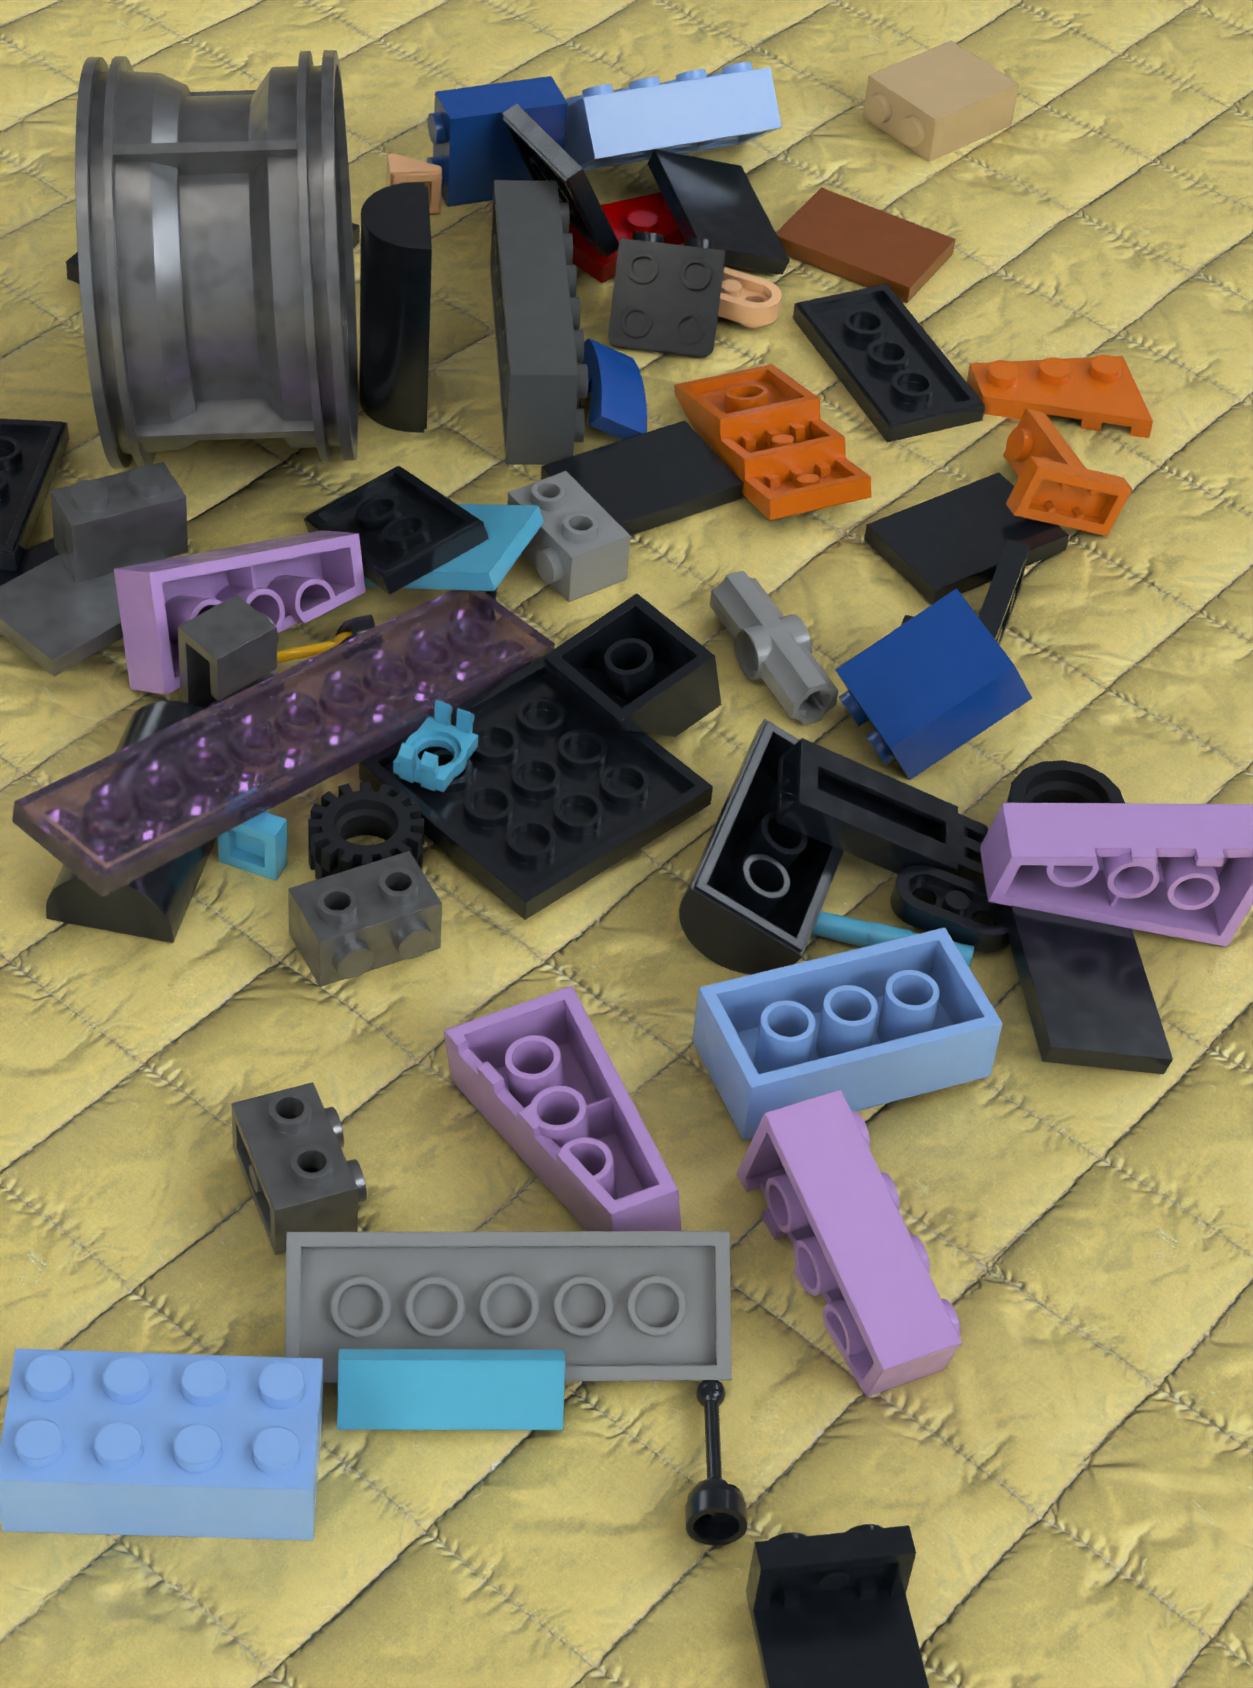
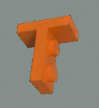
M1026 408L1018 426L1012 430L1007 439L1006 450L1003 456L1019 477L1006 502L1013 515L1108 536L1132 491L1131 486L1124 477L1086 469L1043 412Z

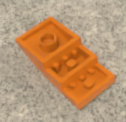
M773 364L674 384L675 396L696 433L743 482L742 494L769 520L871 498V476L846 458L845 437L820 419V398Z

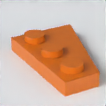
M1098 355L1095 357L1066 359L1050 357L1043 360H996L988 363H970L967 382L984 403V414L1021 419L1027 408L1043 412L1049 419L1054 415L1080 420V428L1101 431L1102 423L1129 426L1130 436L1149 438L1153 420L1123 356Z

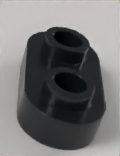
M912 865L903 869L898 874L890 897V904L894 913L903 922L926 932L946 928L954 942L975 946L974 950L979 952H998L1009 945L1006 920L1003 922L999 908L1001 904L988 902L986 886L929 865Z

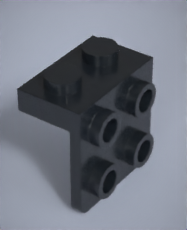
M633 231L632 239L619 238L608 331L610 343L621 348L697 357L709 356L713 352L726 250H717L716 241L701 238H685L684 245L663 243L664 235L650 232Z
M864 1524L842 1533L814 1536L789 1532L777 1535L767 1541L755 1542L746 1596L766 1688H929L906 1597L916 1556L909 1525L883 1528L875 1524Z

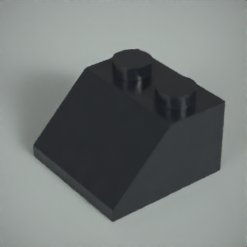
M638 593L543 656L545 665L621 730L677 737L722 705L715 655Z

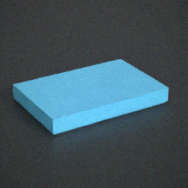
M457 504L483 521L489 539L406 585L403 589L495 591L544 523L539 505ZM364 576L365 587L380 588Z

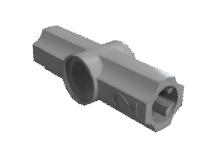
M745 571L726 575L723 582L711 590L710 606L734 639L736 657L744 675L753 681L762 678L791 719H798L803 726L821 721L823 716L836 706L838 689L813 657L810 636L804 622L794 614L783 616L757 579L748 577Z

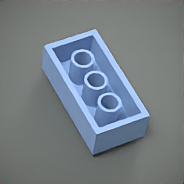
M741 62L722 68V72L707 76L705 69H698L677 74L675 80L660 83L659 77H648L629 83L630 87L613 91L612 84L586 88L582 90L583 95L566 99L568 108L565 151L584 171L646 161L650 159L654 149L676 154H687L746 144L782 128L771 67L753 70L751 62Z
M940 928L699 987L692 1042L744 1141L754 1137L764 1113L840 1089L853 1112L990 1077L1003 1023L946 928Z
M15 1348L0 1444V1520L2 1531L314 1541L323 1417V1359Z

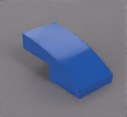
M588 338L584 342L583 364H587L588 392L591 393L589 425L622 440L647 433L645 388L636 362L632 357Z

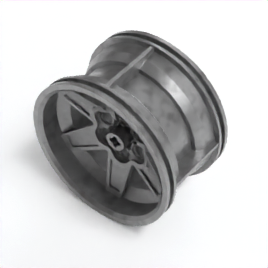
M324 50L322 65L314 66L311 51H300L298 66L272 67L257 90L190 92L187 85L162 73L134 72L130 61L125 56H115L111 61L110 67H108L103 57H88L83 64L80 76L76 114L75 196L82 317L91 392L101 443L109 464L115 469L128 468L133 456L138 467L152 465L155 460V452L184 449L199 440L284 438L291 448L317 447L320 461H330L333 447L340 446L344 461L356 460L358 452V353L355 270L346 121L337 50Z

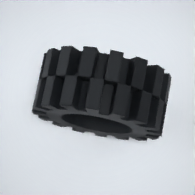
M360 782V791L352 792L348 783L338 786V798L330 791L322 795L321 805L315 803L310 810L311 819L308 818L309 866L311 870H315V878L321 879L410 851L420 869H422L424 818H421V809L418 804L410 805V796L403 791L397 796L392 797L393 786L383 783L379 792L371 791V782ZM370 835L386 841L375 845H358L347 841V839L355 836Z

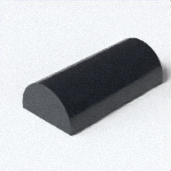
M425 182L391 185L376 191L367 198L361 209L360 404L364 412L382 426L403 432L424 433V429H427L432 264L428 187L425 186Z
M180 701L154 702L141 707L132 715L47 899V919L174 943L217 838V815L228 800L232 801L246 767L244 746L236 732L223 719L202 707Z
M766 719L760 724L753 737L679 908L681 927L688 940L700 953L722 967L750 975L793 965L803 956L844 852L776 823L778 760L799 739Z

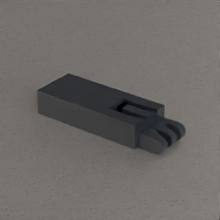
M803 738L779 758L776 823L896 874L912 865H929L986 886L980 846L988 832V827L959 814L958 806Z

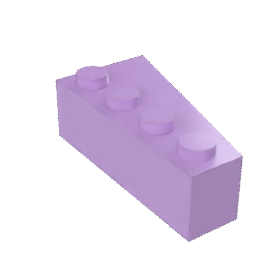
M320 530L115 568L114 575L130 689L167 695L179 689L178 626L235 595L242 598L256 611L263 612L269 616L277 627V632L280 633L297 623L305 624L364 594L366 589L359 533Z
M1002 803L980 846L988 902L1012 905L1225 947L1229 945L1253 905V804Z
M573 986L444 1030L452 1082L586 1231H681L678 1188Z
M840 1089L764 1113L736 1175L746 1192L760 1189L769 1207V1209L763 1210L762 1219L774 1240L788 1236L794 1247V1274L805 1293H810L813 1296L822 1294L827 1303L823 1309V1324L863 1393L868 1397L943 1371L962 1344L960 1340L961 1328L955 1309L948 1300L940 1298L929 1275V1258L922 1241L917 1236L910 1235L899 1212V1195L893 1180L887 1173L880 1172L869 1149L870 1137L865 1121L858 1112L851 1111Z

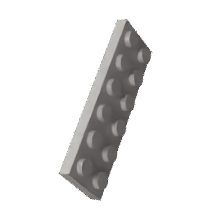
M730 1231L286 1232L285 1357L323 1359V1383H338L339 1349L564 1350L565 1381L732 1380Z

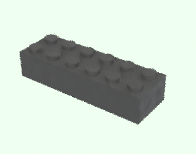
M494 180L490 276L506 465H546L573 456L574 442H584V409L576 408H580L581 398H587L588 367L587 364H583L584 333L583 330H579L580 298L576 297V265H572L573 237L572 233H569V203L559 202L557 181Z

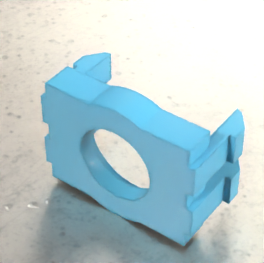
M435 700L434 718L428 716L420 728L408 737L406 743L401 744L398 756L393 761V773L411 783L414 781L418 782L422 787L434 792L435 790L444 792L452 780L462 773L466 767L467 760L478 747V735L472 733L475 715L457 708L456 726L451 725L453 707L450 704ZM428 747H442L449 750L454 758L449 763L438 766L439 756L424 751L420 760L418 754Z

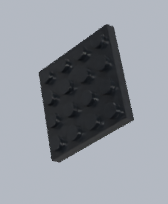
M543 656L453 707L451 714V725L456 726L457 708L475 715L472 733L478 735V747L467 760L466 767L462 773L452 780L444 792L438 790L434 792L422 787L418 782L414 781L411 783L393 773V761L398 756L401 744L406 743L408 737L416 732L420 726L359 760V779L362 782H371V789L379 792L382 783L393 786L392 797L397 796L401 791L410 796V805L417 803L421 809V818H424V835L524 920L711 805L713 792L712 785L646 733L621 730L545 665ZM428 747L418 754L420 760L424 751L439 756L438 766L445 765L454 758L449 750L442 747Z

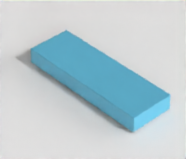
M339 1349L337 1430H563L564 1350Z

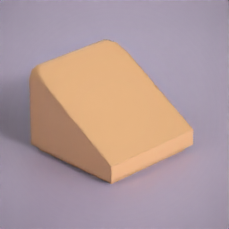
M387 153L386 187L401 183L425 182V186L428 187L429 214H441V166L400 154Z

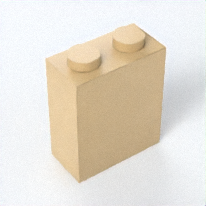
M951 40L868 75L863 118L930 162L1011 126L1019 83Z

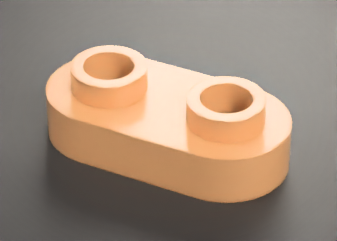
M725 267L718 316L739 322L748 328H761L778 319L782 292L771 281Z

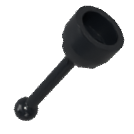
M704 1380L698 1385L696 1390L697 1400L704 1407L707 1479L698 1482L691 1490L685 1506L686 1531L688 1535L699 1543L715 1546L735 1542L747 1531V1507L742 1491L737 1486L728 1484L726 1480L722 1479L719 1406L725 1400L726 1391L723 1384L718 1380Z

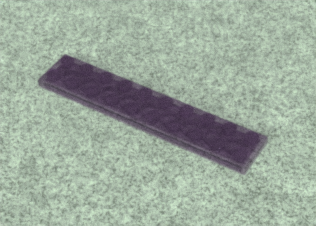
M450 590L14 802L12 822L103 897L409 737L420 728L427 717L434 718L435 700L450 704L454 710L477 693L554 650L555 643L485 592Z

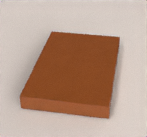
M820 188L776 232L788 257L867 288L888 284L897 297L905 303H908L952 256L956 240L824 188Z

